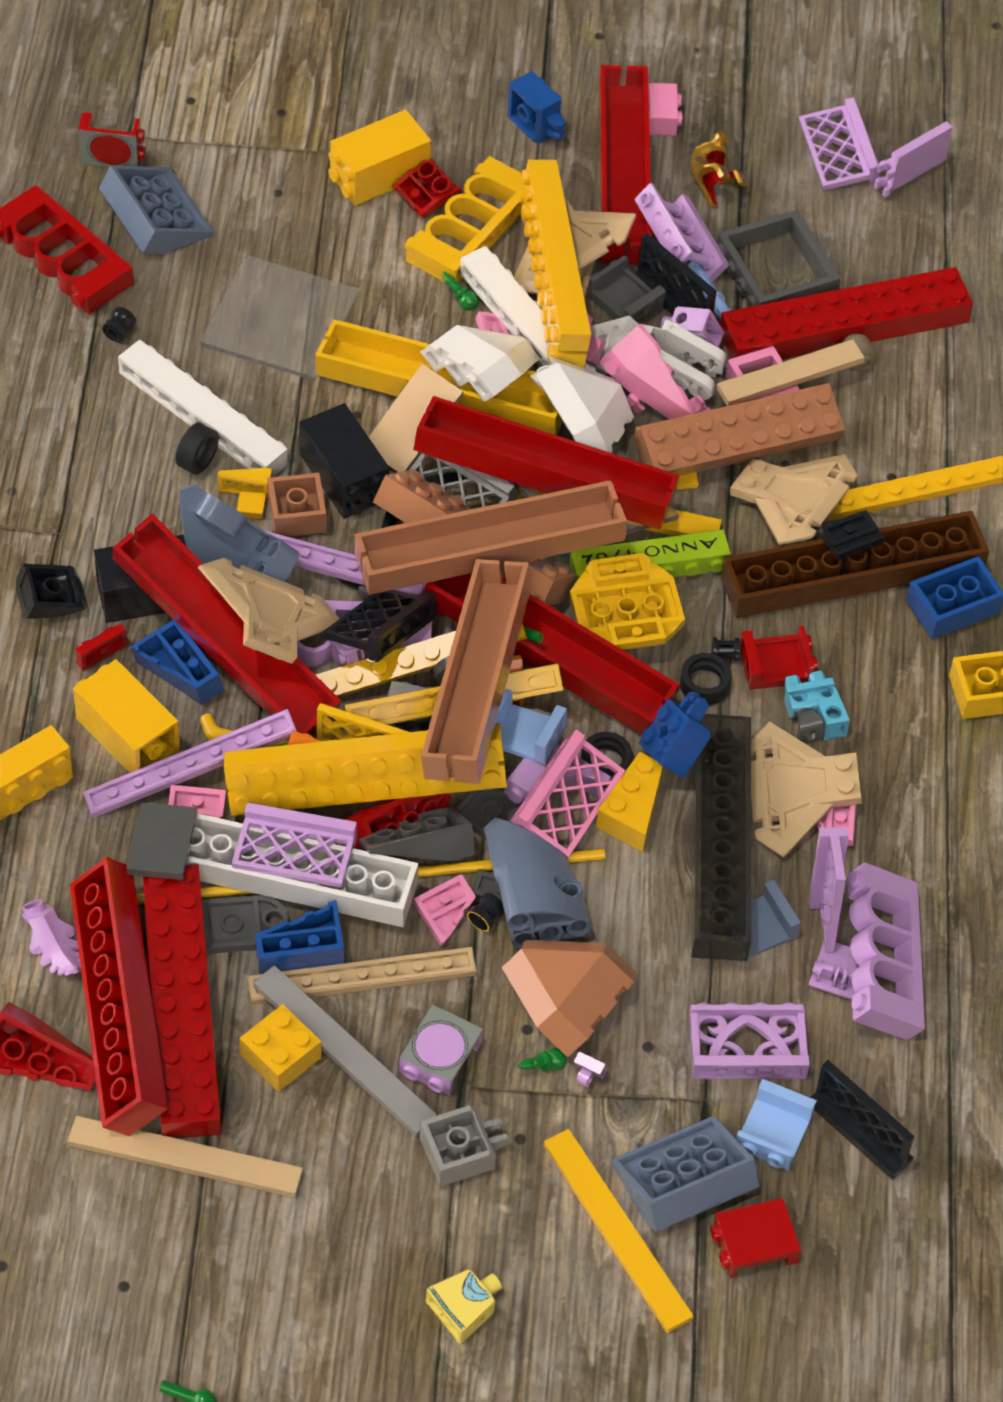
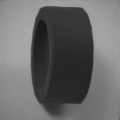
M199 422L193 424L185 432L178 445L175 460L177 466L195 475L202 473L211 463L219 444L218 432Z
M712 653L695 654L688 658L682 666L680 688L685 697L688 692H698L699 696L704 698L709 705L716 704L722 701L730 690L732 671L728 663L720 656ZM709 670L721 678V684L713 688H702L690 680V675L695 671Z
M605 731L595 733L587 738L586 741L597 750L611 749L619 753L622 757V763L619 766L625 771L632 763L633 752L631 745L621 735ZM582 748L581 759L592 764L590 754ZM598 767L599 770L611 776V779L613 778L615 772L611 769Z

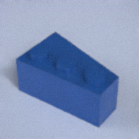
M174 620L131 646L138 664L200 704H203L224 690L218 672L192 638Z
M336 900L329 902L327 907L315 912L310 910L304 913L303 917L292 922L287 920L255 934L259 974H264L274 965L280 971L343 964L344 945Z

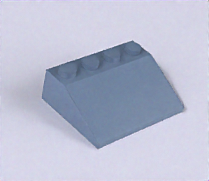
M109 167L99 189L143 254H164L213 235L214 231L170 167Z
M714 1116L611 1159L612 1166L641 1216L655 1232L666 1229L675 1223L693 1217L698 1213L759 1187L755 1159Z

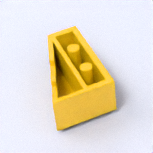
M639 752L599 807L596 828L644 852L661 783L663 766L655 759Z

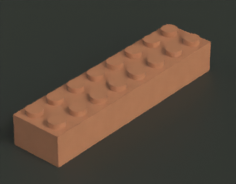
M830 383L642 425L636 431L633 438L641 463L682 476L749 461L752 458H762L835 441L845 431Z
M415 470L385 475L373 500V503L405 523L471 510L464 505L465 502L461 498L453 495L450 496L443 492V487L436 483L427 482L423 479V475ZM549 557L526 561V563H529L532 586L530 594L549 606L564 602L576 577V574L569 571V566L559 561L555 562ZM503 566L501 567L502 577L506 579L505 568Z

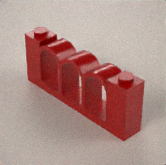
M37 185L0 207V238L7 244L13 242V247L18 254L29 258L35 257L38 271L45 276L57 277L60 290L71 296L73 304L77 308L84 310L87 314H90L134 284L133 267ZM45 220L53 226L36 237L22 236ZM68 239L76 245L57 257L45 255ZM89 259L98 264L97 267L82 276L74 277L67 275Z

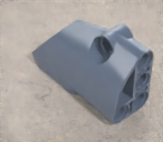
M193 484L179 490L180 512L186 547L203 564L226 558L231 560L232 565L240 569V566L243 565L285 582L298 561L299 552L256 526L247 520L246 516L197 485Z
M495 817L484 827L513 947L521 949L525 940L563 941L589 933L591 922L582 885L577 881L565 854L531 831Z

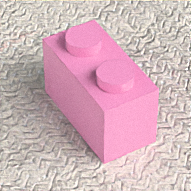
M648 83L650 135H676L677 126L682 125V111H678V108H681L682 96L677 94V84Z

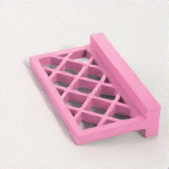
M577 729L566 736L510 820L513 824L520 827L523 826L525 829L551 843L562 851L566 858L570 856L597 815L599 807L625 772L623 768L583 739L585 735ZM581 748L590 754L592 764L579 765L577 754ZM607 766L615 772L611 781L601 782L598 767ZM593 768L596 783L583 785L581 770ZM575 771L578 786L565 787L563 778L565 772ZM597 787L599 799L596 803L587 804L584 789ZM579 790L582 805L569 806L566 791ZM561 792L563 807L551 809L550 795ZM583 809L584 822L580 825H573L570 810ZM564 811L567 826L555 828L552 813ZM546 814L549 829L540 830L532 824L537 815ZM568 830L570 843L567 848H564L557 842L556 832Z

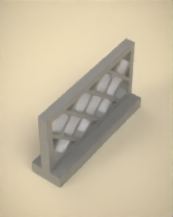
M421 453L410 468V470L417 472L420 469L419 473L423 475L424 480L427 476L439 474L440 486L443 487V492L445 493L446 489L460 486L461 499L465 502L464 505L466 506V502L481 499L482 507H485L484 498L492 496L501 499L500 503L514 501L518 496L515 485L506 480L432 456L430 457L437 461L438 468L424 471L423 464L429 455ZM450 471L458 473L459 481L444 483L443 473ZM475 483L479 486V494L465 497L464 485Z

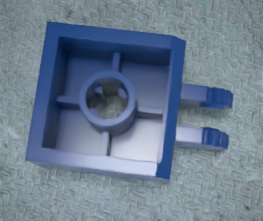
M533 71L509 83L507 117L535 143H541L551 137L556 141L562 140L565 137L563 128L566 126V120L560 115L562 99L559 94L549 88L546 82Z
M692 691L688 692L680 704L668 698L665 704L659 708L652 724L643 732L639 744L661 766L684 778L711 738L710 730L701 722L705 711L709 708V704L704 698L699 696L698 692Z

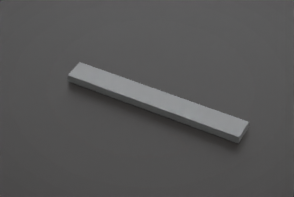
M275 965L254 982L253 987L276 1009L283 1004L321 1040V1050L415 1137L420 1134V1121L437 1116L433 1110Z

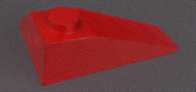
M450 793L381 800L344 819L357 822V841L353 847L366 851L359 845L360 838L382 829L395 830L399 828L398 823L404 820L409 821V823L417 821L419 814L445 807L450 802L451 796ZM384 855V856H389V857H393V858H397V859H402V858H403V857H401V856Z
M8 1002L0 1011V1074L10 1076L12 1074L21 1075L31 1080L37 1081L42 1079L55 1082L57 1085L91 1091L96 1082L93 1056L35 1015L11 1002Z

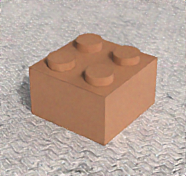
M319 473L267 478L268 502L275 534L291 537L327 533V513Z

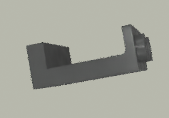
M623 256L618 260H613L605 269L595 272L589 278L587 295L614 319L630 316L639 324L663 307L667 291L660 285L653 290L627 268L628 258Z

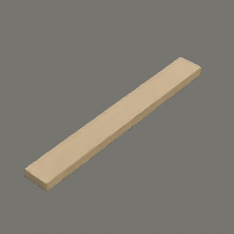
M472 947L281 971L310 998L472 977L477 974ZM263 974L247 976L251 1005L270 1003L253 987L254 982Z
M80 1116L75 1117L67 1141L68 1146L293 1198L296 1197L303 1174L302 1167L141 1130L126 1136L102 1128V1121Z

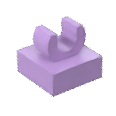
M581 1052L578 1053L574 1061L576 1066L581 1069L576 1080L587 1088L593 1076L603 1080L608 1070L604 1063Z

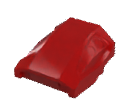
M432 158L423 161L418 167L409 170L392 185L397 193L422 219L445 205L451 197L463 193L460 187L445 175Z

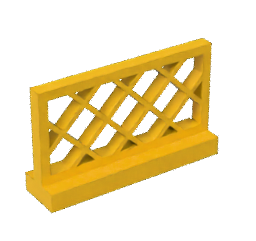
M321 703L317 708V739L320 741L361 738L367 735L380 736L379 733L385 735L408 733V731ZM327 716L334 718L336 721L332 722ZM354 725L359 726L361 729L358 730ZM340 727H343V728L346 729L349 733H346V734H345V733L340 729Z

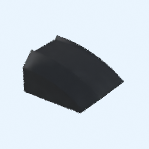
M23 563L16 577L15 590L18 595L22 617L27 619L52 618L77 613L88 607L82 581L73 566Z

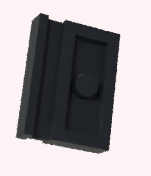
M867 510L821 526L819 534L831 552L835 553L837 561L884 543L885 538L883 534L879 533V528Z

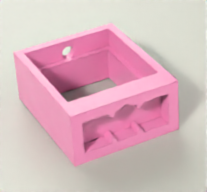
M774 346L729 359L726 378L729 380L782 363L783 361ZM797 385L752 400L770 397L800 389Z

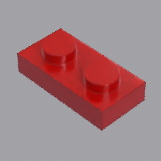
M119 623L113 627L106 628L98 636L82 642L75 648L76 663L80 669L84 671L127 646L126 629Z

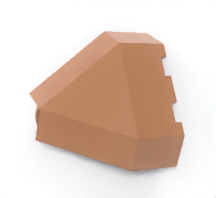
M525 940L522 948L502 966L503 971L536 1027L567 1057L594 1032V1026L608 1015L617 1004L616 999L618 996L630 988L637 974L607 943Z

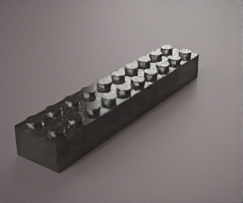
M705 714L701 722L710 730L711 738L693 764L691 958L748 961L751 946V717Z

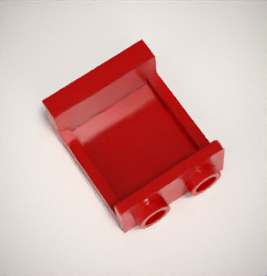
M799 626L798 632L795 635L754 639L752 630L741 631L740 653L749 690L782 687L785 685V678L793 675L799 676L801 683L809 682V674L818 671L816 656L811 654L812 639L810 635H806L804 626Z
M783 1198L715 1213L713 1225L710 1226V1233L713 1242L719 1244L721 1250L719 1252L720 1264L723 1270L727 1269L730 1278L736 1277L737 1271L740 1269L785 1259L787 1266L798 1263L801 1248Z

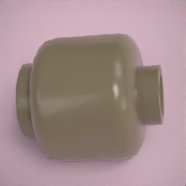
M863 334L847 336L843 342L853 339L865 357L864 363L850 367V369L861 371L870 368L876 359L877 352L869 338Z

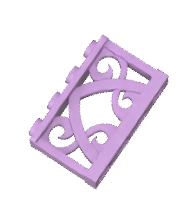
M699 1003L691 1005L689 1028L692 1079H807L810 1064L807 1050L804 1005H796L794 1003H784L782 1005H768L766 1003H756L754 1005H739L738 1003L711 1005L709 1003ZM717 1024L716 1028L708 1026V1031L717 1037L711 1038L703 1034L700 1030V1025ZM777 1024H793L795 1032L789 1037L781 1038V1035L786 1032L787 1026L780 1028ZM746 1026L754 1029L768 1040V1042L761 1044L757 1048L754 1055H745L744 1051L737 1044L728 1041L731 1036ZM699 1041L712 1045L708 1055H700ZM797 1041L798 1055H791L787 1045ZM775 1048L769 1051V1053H772L773 1055H763V1052L765 1050ZM728 1049H730V1050H732V1051H734V1052L736 1053V1055H725V1054H726V1053H729V1050H728Z

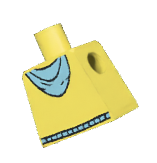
M466 1270L427 1288L426 1302L457 1342L462 1344L494 1313L495 1300L492 1295L502 1289V1285L493 1273L480 1281L471 1270Z

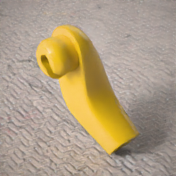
M209 713L200 717V723L208 741L233 731L220 728L214 717Z

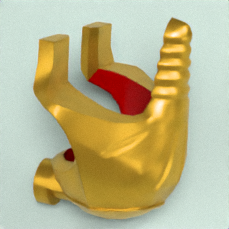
M721 131L714 135L715 138L711 142L702 143L696 147L691 155L690 162L691 173L711 208L717 206L714 192L715 185L738 182L743 187L748 185L744 173L735 170L729 171L726 167L728 152L724 145L728 143V138Z

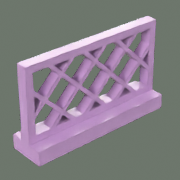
M854 97L845 99V105L799 116V122L823 191L869 180L870 185L875 184V180L880 177L879 172H877L878 163ZM841 114L843 116L839 124L830 120L833 116ZM816 121L820 125L817 129L808 127L806 123ZM825 126L835 129L831 135L821 132ZM840 131L849 134L846 141L836 138ZM817 137L826 140L822 147L813 143ZM831 143L841 146L837 153L828 149ZM846 149L856 152L852 159L842 155ZM823 154L832 157L829 164L819 161ZM838 160L847 163L843 170L834 167ZM854 166L862 169L863 173L854 175L849 173V170ZM829 172L839 175L837 179L826 181L825 177Z
M247 803L245 819L231 863L232 868L342 888L352 849L357 841V822ZM249 827L261 829L265 835L252 841L248 836ZM280 833L289 834L292 840L280 846L274 837ZM310 838L316 839L319 845L307 851L301 842ZM269 840L275 849L262 855L257 846ZM338 843L346 845V848L343 852L334 855L329 846ZM297 845L302 854L290 860L284 851ZM251 849L258 857L251 862L240 860L241 855ZM324 850L330 859L318 865L312 856ZM280 854L286 862L275 867L270 866L267 860ZM307 859L313 867L303 872L298 871L294 865ZM335 864L339 869L338 878L326 876L322 870Z
M848 827L819 828L808 901L810 909L820 910L825 952H834L846 881L844 864L849 839Z

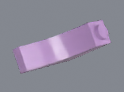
M556 745L546 765L526 758L521 761L507 779V787H505L504 793L507 794L511 801L515 803H522L560 745ZM578 757L580 766L589 765L588 762ZM593 768L581 770L583 785L596 783ZM599 770L601 782L611 780V776ZM575 771L565 772L563 775L565 787L578 786ZM597 787L584 789L585 792L598 797Z

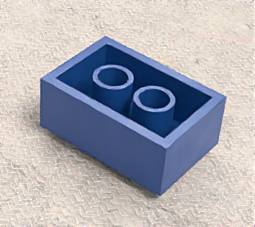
M978 556L911 581L906 601L931 639H935L1000 614L1003 605V591Z

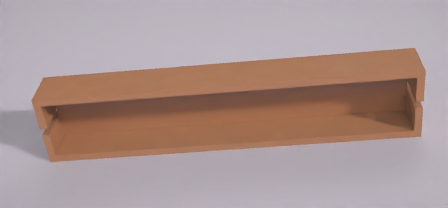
M610 480L356 533L354 537V554L360 572H362V578L368 595L470 574L473 572L476 559L500 561V566L503 567L505 561L526 562L625 541L627 519L621 504L618 503V496Z
M476 559L421 754L424 779L450 781V777H454L455 782L480 784L532 586L529 563L505 561L506 584H503L500 561Z

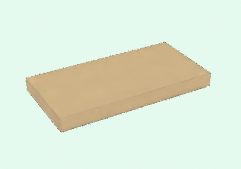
M421 364L369 436L388 466L397 472L408 471L421 454L413 450L416 431L433 396L458 403L464 392L424 364Z

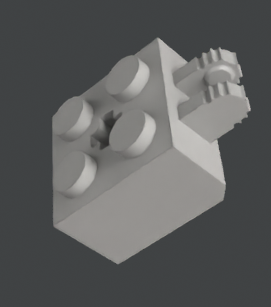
M469 1105L420 1121L419 1138L439 1187L495 1169L496 1155L494 1150L506 1147L511 1142L507 1133L491 1138L487 1136L502 1130L505 1126L500 1118L482 1123L476 1107Z

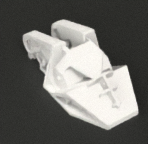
M626 316L591 326L593 336L603 340L605 343L600 360L639 325L633 318ZM666 319L662 329L642 324L659 344L662 350L659 354L665 365L669 364L673 372L670 374L676 385L681 386L683 390L689 389L691 395L694 397L699 395L703 400H707L711 396L713 397L715 382L711 377L715 378L716 374L722 375L726 361L724 351ZM599 362L597 366L592 365L597 373L608 374ZM700 362L706 368L705 373L707 375L695 369L692 365Z

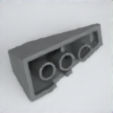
M451 806L423 812L418 815L417 821L409 823V821L404 820L398 823L399 828L395 830L382 829L359 839V845L369 854L446 861H462L467 856L475 855L472 823Z

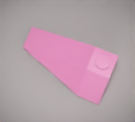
M642 324L633 329L599 361L605 371L622 387L668 419L696 413L683 388L674 382L670 374L673 372L669 364L665 365L659 352L662 350L659 344Z

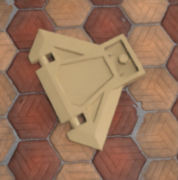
M564 196L579 270L608 253L607 247L611 244L616 243L619 246L626 241L636 214L574 211ZM527 246L514 279L519 285L524 286L527 294L538 295L539 290L534 288L535 271H531L532 254H528Z
M845 454L785 467H779L752 458L730 487V495L756 503L777 543L784 545L812 539L816 534V530L811 527H821L848 491L849 485L845 484V482H854L857 478V473Z
M221 558L198 567L244 621L243 645L273 656L276 659L292 664L297 658V641L323 632L340 619L321 596L312 594L309 597L304 594L301 588L243 565L240 566V569L232 565V561L226 558Z
M770 721L746 745L747 755H755L756 760L748 762L753 822L762 823V828L754 830L755 840L779 856L785 858L831 808L862 804L856 752L824 756ZM773 754V757L766 758V755ZM780 821V825L773 826V822Z

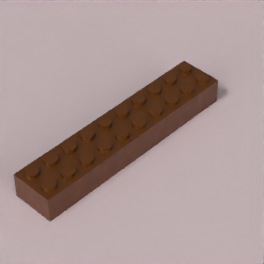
M967 511L879 528V533L885 537L883 544L839 561L836 560L835 553L831 552L823 539L725 557L723 559L721 579L735 617L739 618L909 585L911 581L978 556L986 566L989 549L973 511Z

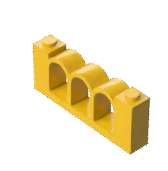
M490 156L483 163H479L474 175L467 179L465 183L464 194L451 197L445 204V215L433 217L427 222L425 232L419 230L414 237L411 236L405 244L406 261L443 282L445 281L442 277V272H446L459 283L463 279L460 275V258L484 246L490 249L521 216L523 204L518 201L519 188H523L522 173ZM488 194L504 202L505 205L498 209L474 195ZM467 214L486 223V225L479 230L455 216ZM449 235L467 245L462 251H459L437 239L436 236Z

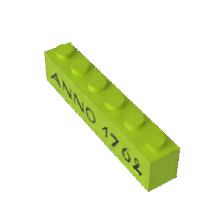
M723 529L570 552L569 568L571 572L576 574L573 581L575 584L591 560L643 553L652 560V563L660 566L673 577L695 576L702 573L721 572L723 559L730 557L731 553Z

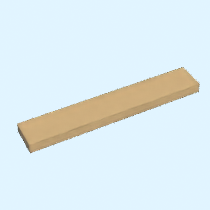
M852 339L717 383V391L726 406L739 404L862 364L865 357Z

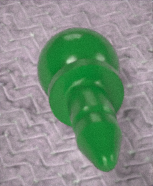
M442 272L445 283L456 293L454 298L459 300L460 307L464 310L475 309L479 302L477 295L472 291H468L467 286L462 288L458 281H455V278L450 274Z
M552 1048L547 1052H540L538 1057L523 1060L518 1064V1068L524 1070L540 1068L544 1072L549 1070L558 1071L566 1065L567 1057L560 1049Z

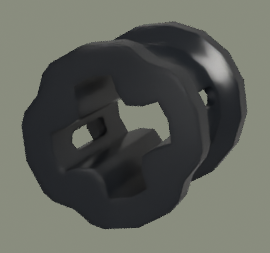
M713 637L711 653L723 659H734L735 662H739L740 638L718 640L717 637Z

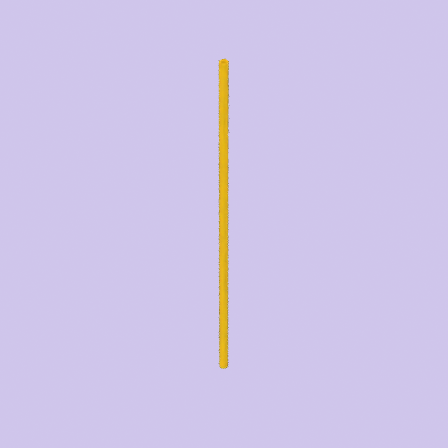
M605 850L575 851L570 854L567 860L569 863L605 860ZM491 860L419 866L418 877L473 873L479 870L493 871ZM224 886L201 887L202 899L255 894ZM144 893L136 894L138 905L145 904Z

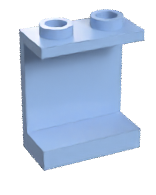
M506 689L496 723L501 725L503 751L546 765L567 727V708L556 705L551 716H547L512 704V690Z
M762 1079L758 1087L756 1100L742 1131H738L736 1140L752 1157L766 1161L774 1168L789 1170L813 1116L817 1100Z

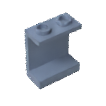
M775 880L764 883L762 896L728 911H724L720 903L714 905V917H712L715 930L718 933L723 932L726 938L725 945L731 955L736 954L739 961L796 939L800 934L801 922Z

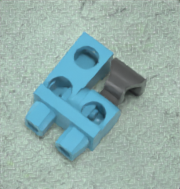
M822 670L809 674V682L801 683L799 676L796 675L785 678L784 705L790 718L798 717L797 739L803 742L823 737L825 741L847 736L850 719L838 691L834 687L833 678H826ZM809 731H816L810 736H804Z

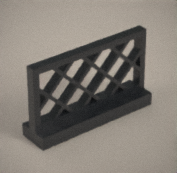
M648 233L643 235L638 270L634 274L652 290L660 285L667 291L663 308L671 315L674 314L677 307L710 309L714 314L717 290ZM691 289H693L698 300L695 299V296ZM702 291H704L707 294V299L705 298Z
M395 590L373 594L323 631V639L368 651L369 660L379 662L437 618L436 593L427 591L420 597Z
M829 1060L822 1064L816 1092L810 1097L817 1100L814 1111L893 1180L912 1163L913 1156L910 1154V1150L915 1136Z

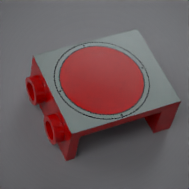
M82 112L78 127L81 164L106 167L139 166L140 161L145 160L146 147L142 146L145 130L141 129L140 119L135 118L132 132L93 128L92 113Z

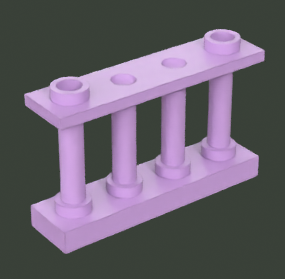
M649 183L637 196L635 201L660 244L684 264L687 261L700 264L713 282L729 266L689 196L682 194L674 203L665 201L653 183Z

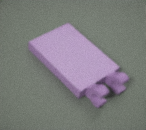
M946 121L892 152L891 158L883 160L878 164L877 172L888 171L886 176L875 180L874 188L885 187L882 196L887 197L892 191L944 162L947 157L953 127Z

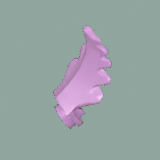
M36 899L26 903L22 907L24 912L22 917L32 928L29 949L33 954L43 953L40 965L46 966L52 963L50 973L57 971L59 976L79 973L81 969L79 952L75 951L78 949V943L70 939L75 934L74 927L60 920L54 908L45 904L43 899Z

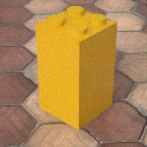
M403 110L330 141L329 176L334 183L340 186L345 198H349L354 206L394 190L392 185L409 170L418 167L423 161L430 160L431 140L409 112Z
M117 659L103 665L95 674L87 679H82L73 688L76 719L129 773L180 752L178 720Z

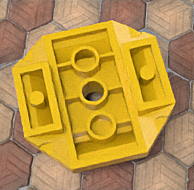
M643 553L591 560L584 573L570 590V601L575 621L622 650L666 644L684 626L685 616L674 577L660 566L652 563V560Z

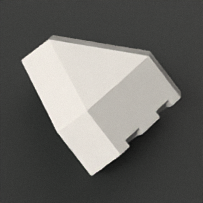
M456 325L420 351L435 372L445 366L459 387L469 381L484 402L519 378L540 359L525 337Z
M549 356L552 364L540 367L537 373L530 376L531 380L545 391L575 442L611 453L613 451L611 445L613 442H618L625 432V423H630L634 418L621 384L609 376Z

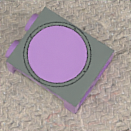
M432 1004L399 1058V1072L409 1080H417L426 1084L436 1093H444L450 1096L453 1092V1080L471 1050L477 1051L482 1044L483 1028Z

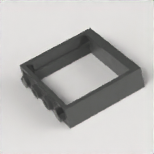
M798 209L718 233L717 245L729 263L726 271L729 276L732 275L736 282L737 290L746 298L748 307L839 290L840 276ZM789 232L817 277V280L763 295L737 252L736 247Z

